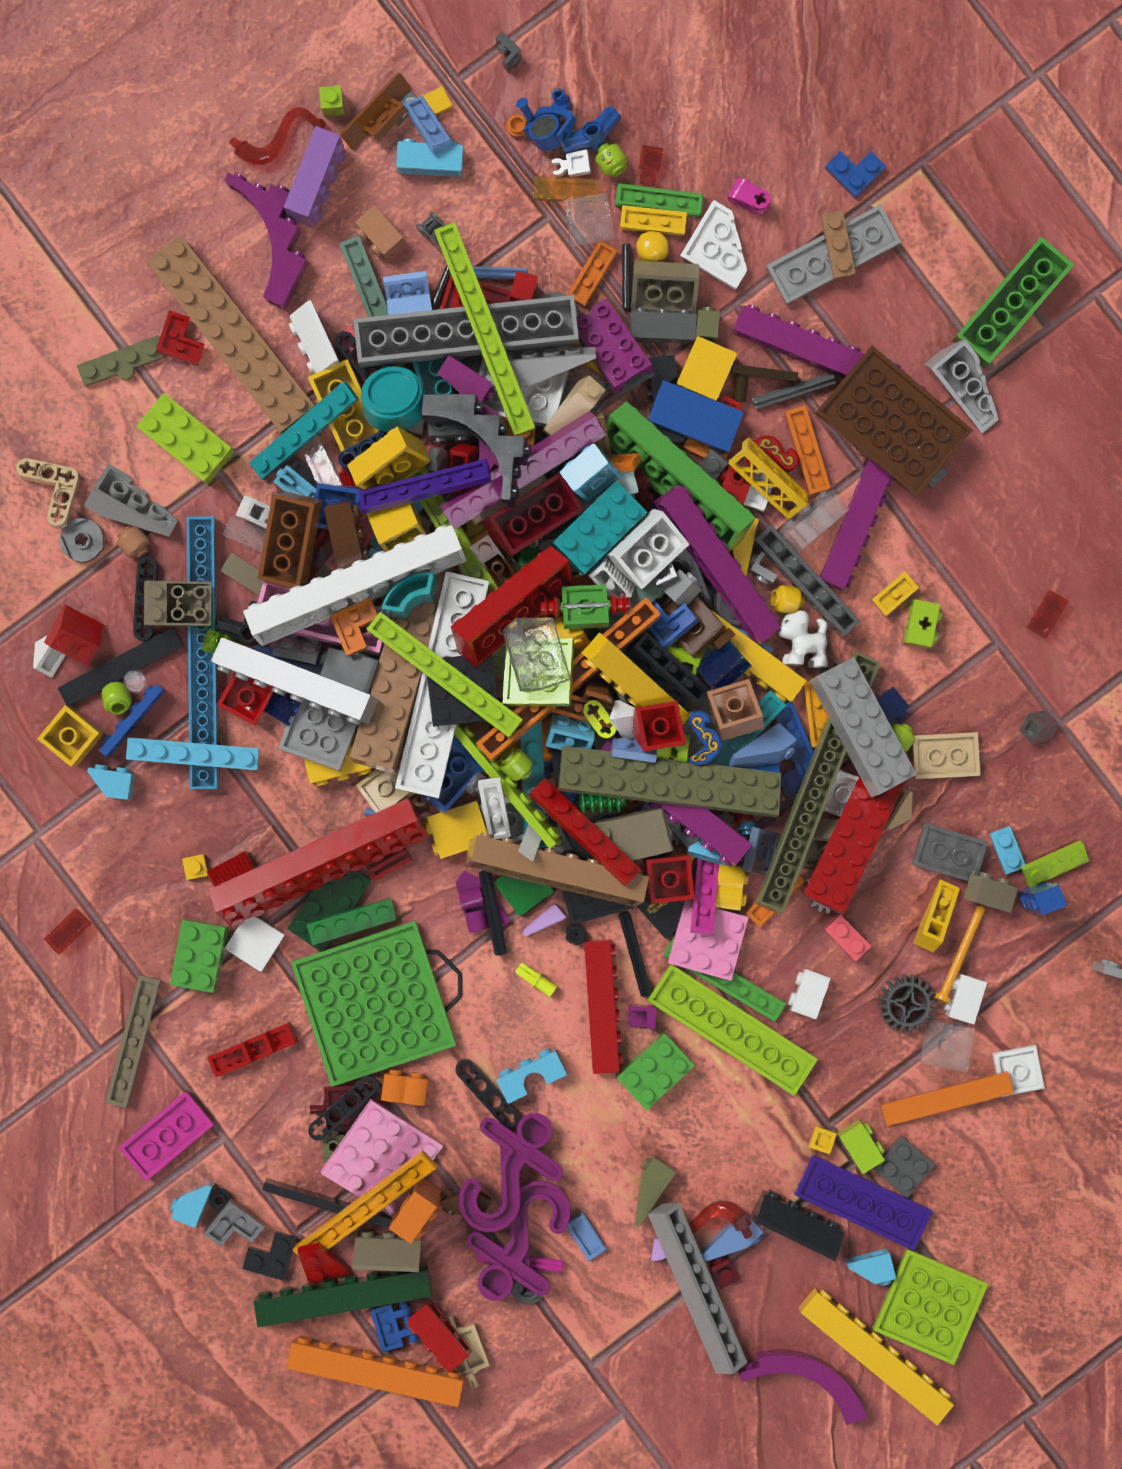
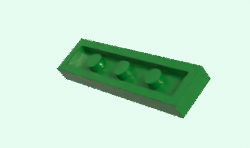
M389 897L307 922L306 926L311 944L316 945L397 919Z

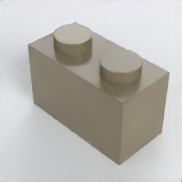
M980 872L979 876L970 875L963 899L1011 913L1018 887L1011 886V881L998 877L997 881L992 880L993 875Z

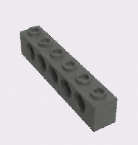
M772 525L754 540L756 547L760 551L765 552L768 560L793 587L801 590L802 596H804L806 601L841 638L861 622Z

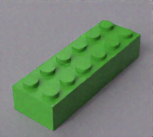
M1040 237L954 337L952 342L956 343L965 339L978 355L980 366L985 369L1071 270L1074 264L1043 237Z

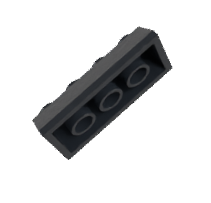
M762 1190L751 1213L756 1223L836 1261L844 1235L843 1230L840 1228L841 1224L832 1219L826 1221L820 1218L821 1214L812 1209H809L807 1212L800 1208L801 1204L791 1199L787 1202L781 1199L782 1195L773 1190H769V1192Z

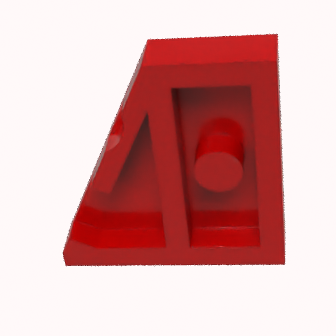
M320 1242L298 1247V1256L309 1284L350 1274L349 1265L341 1264L337 1260V1256L327 1251L326 1247Z

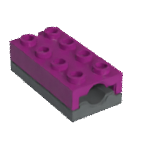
M604 299L591 307L592 312L588 315L583 312L576 317L578 337L582 347L596 348V358L592 361L616 397L619 398L653 377L654 371L651 362L607 299Z

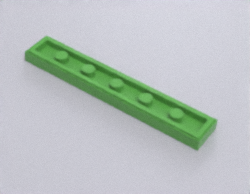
M673 936L663 953L667 958H669L675 936ZM687 969L774 1022L777 1021L786 1006L785 1002L735 972L730 981Z

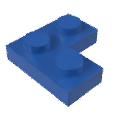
M840 151L824 169L855 199L886 168V165L871 151L855 166Z
M656 601L653 603V606L660 612L661 616L649 629L658 642L667 649L696 625L699 620L685 603L668 616L660 603Z

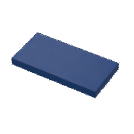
M663 380L648 421L656 426L728 454L744 412Z

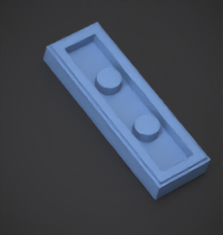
M423 96L403 103L408 110L406 112L432 153L452 146V140Z

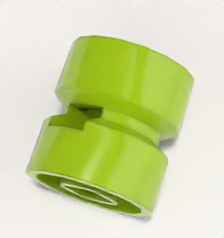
M685 735L686 745L657 750V757L687 763L690 735Z

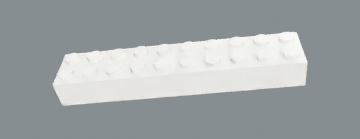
M444 525L438 527L435 532L429 535L421 534L415 537L412 542L407 544L405 542L399 543L390 551L377 552L373 555V558L366 561L358 560L349 568L336 569L331 575L324 578L317 577L311 580L308 585L303 587L301 585L295 586L289 590L290 592L283 595H273L269 598V601L262 604L254 603L243 612L253 637L263 646L331 618L330 615L368 598L375 600L387 595L399 581L410 575L423 572L437 574L466 562V558L453 526Z

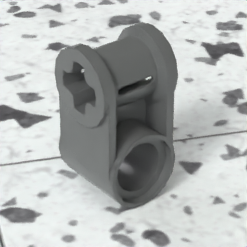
M431 211L429 217L415 227L424 238L430 241L442 253L434 230L445 225Z

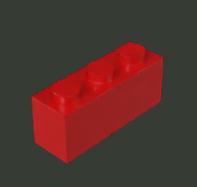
M431 1299L408 1318L407 1322L410 1331L414 1335L418 1334L422 1339L424 1348L428 1352L432 1351L437 1358L438 1365L442 1369H446L450 1373L470 1356L472 1352L471 1347Z

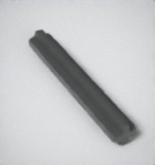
M828 373L754 397L752 399L753 406L756 410L833 386L836 384L835 375Z

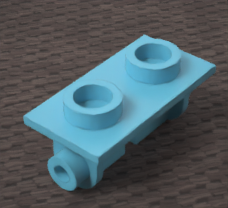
M288 465L277 472V477L273 482L281 489L315 498L316 488Z

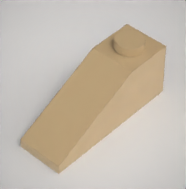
M590 375L578 380L543 431L550 436L589 412L602 396L605 389Z

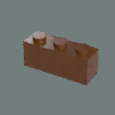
M353 499L327 504L324 507L337 569L349 568L358 560H368V549L363 547L362 539L365 538L362 526H359L357 520L360 517L358 505H354Z

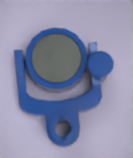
M560 88L554 90L551 94L554 100L551 107H541L536 111L535 115H533L527 104V98H521L516 102V106L521 109L528 122L523 129L529 141H533L535 146L542 151L555 149L560 144L565 147L576 123V118L571 112L573 103L570 97L565 94V91ZM558 119L566 121L563 126Z

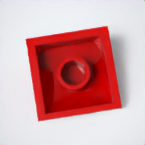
M234 672L217 706L256 726L274 693L272 691L273 687L267 685L266 689L253 684V679L248 678V681H244L235 677L236 673Z

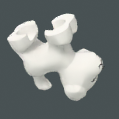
M799 610L783 618L780 625L781 628L777 632L780 637L792 641V651L790 654L783 656V664L789 666L803 665L805 654L811 653L813 657L809 659L808 667H828L826 655L827 638L825 635L827 623L824 619L817 620L818 632L810 634L807 632L809 614L805 611Z

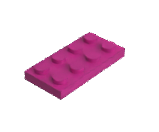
M187 1090L118 1148L144 1180L147 1181L215 1123Z

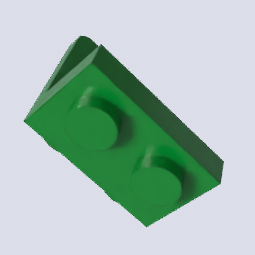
M503 875L495 881L496 887L518 915L525 914L554 892L552 887Z

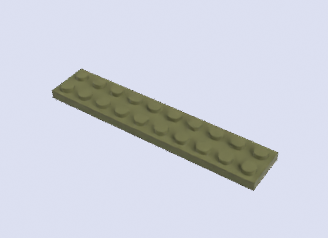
M563 746L561 750L558 791L776 818L779 816L781 773L714 764L694 765L689 761L684 763L674 759L658 757L656 763L612 757L610 751Z

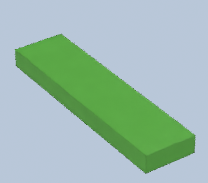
M618 183L615 206L622 207L623 205L687 212V216L701 218L704 194Z

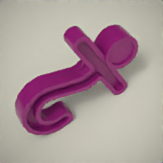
M530 1113L523 1116L517 1123L516 1134L493 1118H485L481 1121L480 1131L482 1134L500 1146L502 1204L492 1214L482 1212L477 1205L480 1184L475 1179L466 1180L459 1192L458 1207L463 1219L471 1227L482 1232H496L506 1228L516 1218L520 1208L519 1171L524 1166L531 1167L550 1181H557L562 1177V1167L536 1149L544 1146L552 1135L550 1121L542 1114Z
M533 1181L520 1188V1208L516 1218L510 1223L511 1241L506 1246H501L481 1231H474L468 1235V1246L492 1263L480 1273L478 1278L480 1293L485 1298L491 1301H499L506 1298L514 1287V1279L539 1296L549 1292L551 1288L549 1279L530 1266L528 1207L536 1199L548 1201L553 1209V1215L549 1222L550 1230L556 1234L564 1232L571 1218V1205L566 1193L558 1185L549 1181Z

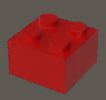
M690 855L643 859L644 875L649 876L646 889L647 903L655 904L695 899Z

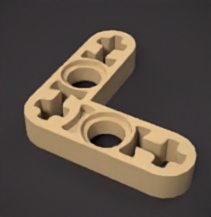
M29 458L21 459L16 465V470L23 480L55 487L47 519L53 528H64L69 522L80 483L77 471L67 466ZM27 465H29L31 470H28L27 473H24L22 468L25 469L27 468ZM47 469L54 471V475L49 479L42 477L43 472ZM70 474H72L74 480L70 479V481L67 482L64 477L67 478ZM66 493L70 498L66 503L58 502L59 495ZM58 508H60V515L63 519H59L58 522H55L53 517L58 516Z

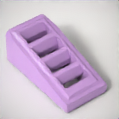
M555 903L524 928L522 934L529 936L564 920L566 915Z

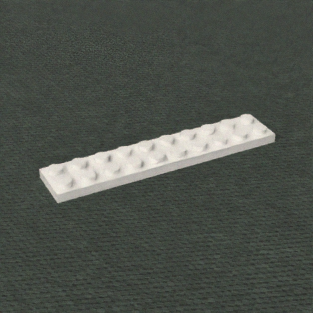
M446 571L428 648L441 658L462 656L457 651L451 626L456 620L465 616L473 606L478 605L486 598L489 581ZM424 673L421 675L395 788L439 798L456 725L433 727L428 681Z

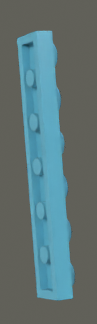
M128 738L126 759L258 770L260 748Z

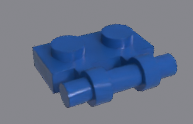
M407 1301L399 1302L400 1308L394 1310L393 1304L376 1306L370 1309L382 1352L404 1346L402 1337L405 1336L409 1337L410 1343L418 1341V1336L414 1335L408 1327L407 1320L413 1311ZM403 1317L405 1328H399L397 1318Z

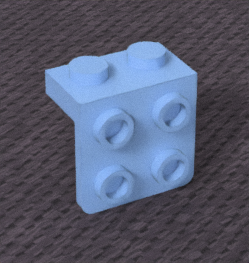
M426 271L383 277L388 315L432 310Z

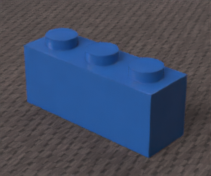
M1043 882L1020 891L1021 897H1019L1022 908L1027 909L1028 912L1044 915L1067 906L1058 884Z

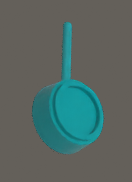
M384 365V368L371 374L363 384L361 391L362 409L367 422L374 428L384 432H389L397 426L407 430L416 425L422 419L423 397L426 395L419 378L406 368L392 365Z

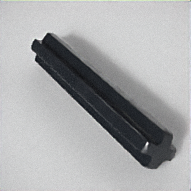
M480 871V884L495 956L504 955L507 953L492 873Z
M629 912L619 914L620 923L640 995L646 997L652 994L631 915Z

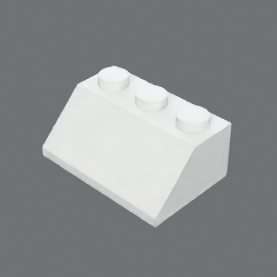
M311 300L306 302L290 315L292 322L289 323L293 335L298 334L301 340L297 344L302 355H308L310 362L307 363V366L313 375L340 362Z
M653 509L615 544L606 555L628 579L642 590L689 543L663 511Z

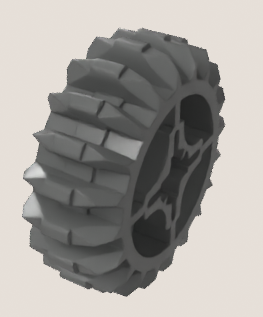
M902 974L901 981L897 976H893L894 984L887 980L888 990L881 987L880 990L885 995H878L877 997L883 1001V1003L877 1004V1008L884 1009L879 1013L881 1017L887 1016L884 1019V1023L889 1024L892 1022L890 1028L893 1030L899 1025L898 1031L900 1033L904 1032L905 1027L908 1033H912V1026L917 1031H920V1023L925 1027L928 1026L925 1018L927 1017L932 1020L933 1016L929 1014V1011L936 1012V1008L930 1006V1004L937 1002L936 999L929 998L935 992L933 990L926 991L930 984L925 983L922 985L923 978L921 977L915 982V975L913 974L909 976V980H907L906 974ZM907 986L900 997H892L896 990ZM914 987L921 992L923 1003L915 1001ZM906 998H908L914 1005L907 1006L908 1008L905 1009V1006L897 1001L903 1002V1000L906 1001ZM890 1003L899 1006L900 1020L893 1016ZM922 1010L916 1018L907 1021L912 1011Z

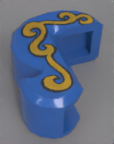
M695 711L690 715L688 723L705 748L690 757L688 761L694 765H705L712 762L720 754L722 742L720 735L715 730L706 727V724L711 723L710 717L703 711Z

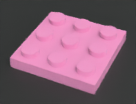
M685 900L667 963L731 981L749 917L715 908L712 936L690 933L693 901Z

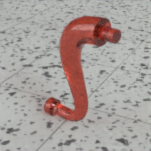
M295 107L284 115L275 136L268 145L255 147L246 140L240 142L235 137L230 140L229 144L235 148L234 154L243 161L253 165H265L277 158L282 151L291 123L296 117L301 116L313 125V129L315 126L324 129L326 122L323 119H318L305 108Z
M719 1200L705 1206L689 1224L692 1234H694L711 1219L723 1217L731 1222L735 1231H741L745 1239L753 1235L749 1228L752 1222L746 1212L738 1204L729 1200Z

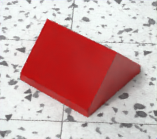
M678 701L634 708L633 736L643 752L686 745Z

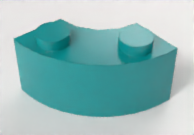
M430 572L417 573L399 581L385 597L382 605V611L385 616L407 620L410 612L417 605L424 602H433L437 586L435 574Z

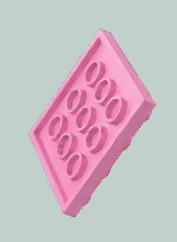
M370 1099L322 1168L321 1174L360 1197L421 1150H424L434 1160L442 1149L443 1144L373 1099ZM415 1185L381 1211L393 1218L395 1211L400 1209L403 1200L410 1190L415 1188Z

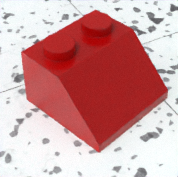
M64 604L44 643L58 652L89 666L99 648L104 624Z

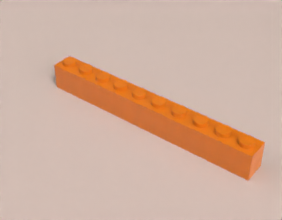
M645 598L608 629L603 636L622 652L658 621L661 614ZM582 653L573 659L571 694L600 670L598 668L594 671L585 662L588 658ZM519 706L513 712L523 721L510 738L494 727L476 744L487 758L493 762L557 706Z

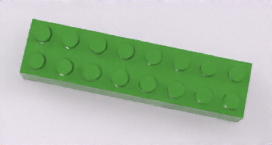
M627 401L609 415L605 425L612 452L615 454L638 453L641 461L635 472L661 496L673 486L681 485L690 492V499L693 503L702 509L703 517L707 523H711L716 529L715 534L719 540H722L728 546V553L743 540L756 518L747 508H744L733 495L724 490L715 479H712L703 471L701 466L694 463L684 451L674 445L667 436L663 435L652 422L644 418Z

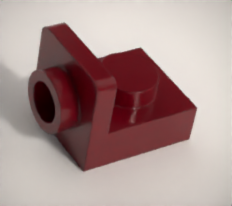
M728 1254L712 1259V1262L709 1263L710 1270L720 1289L740 1280Z

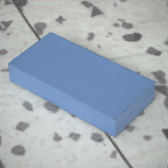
M584 1212L569 1220L567 1229L588 1261H591L607 1250V1247Z

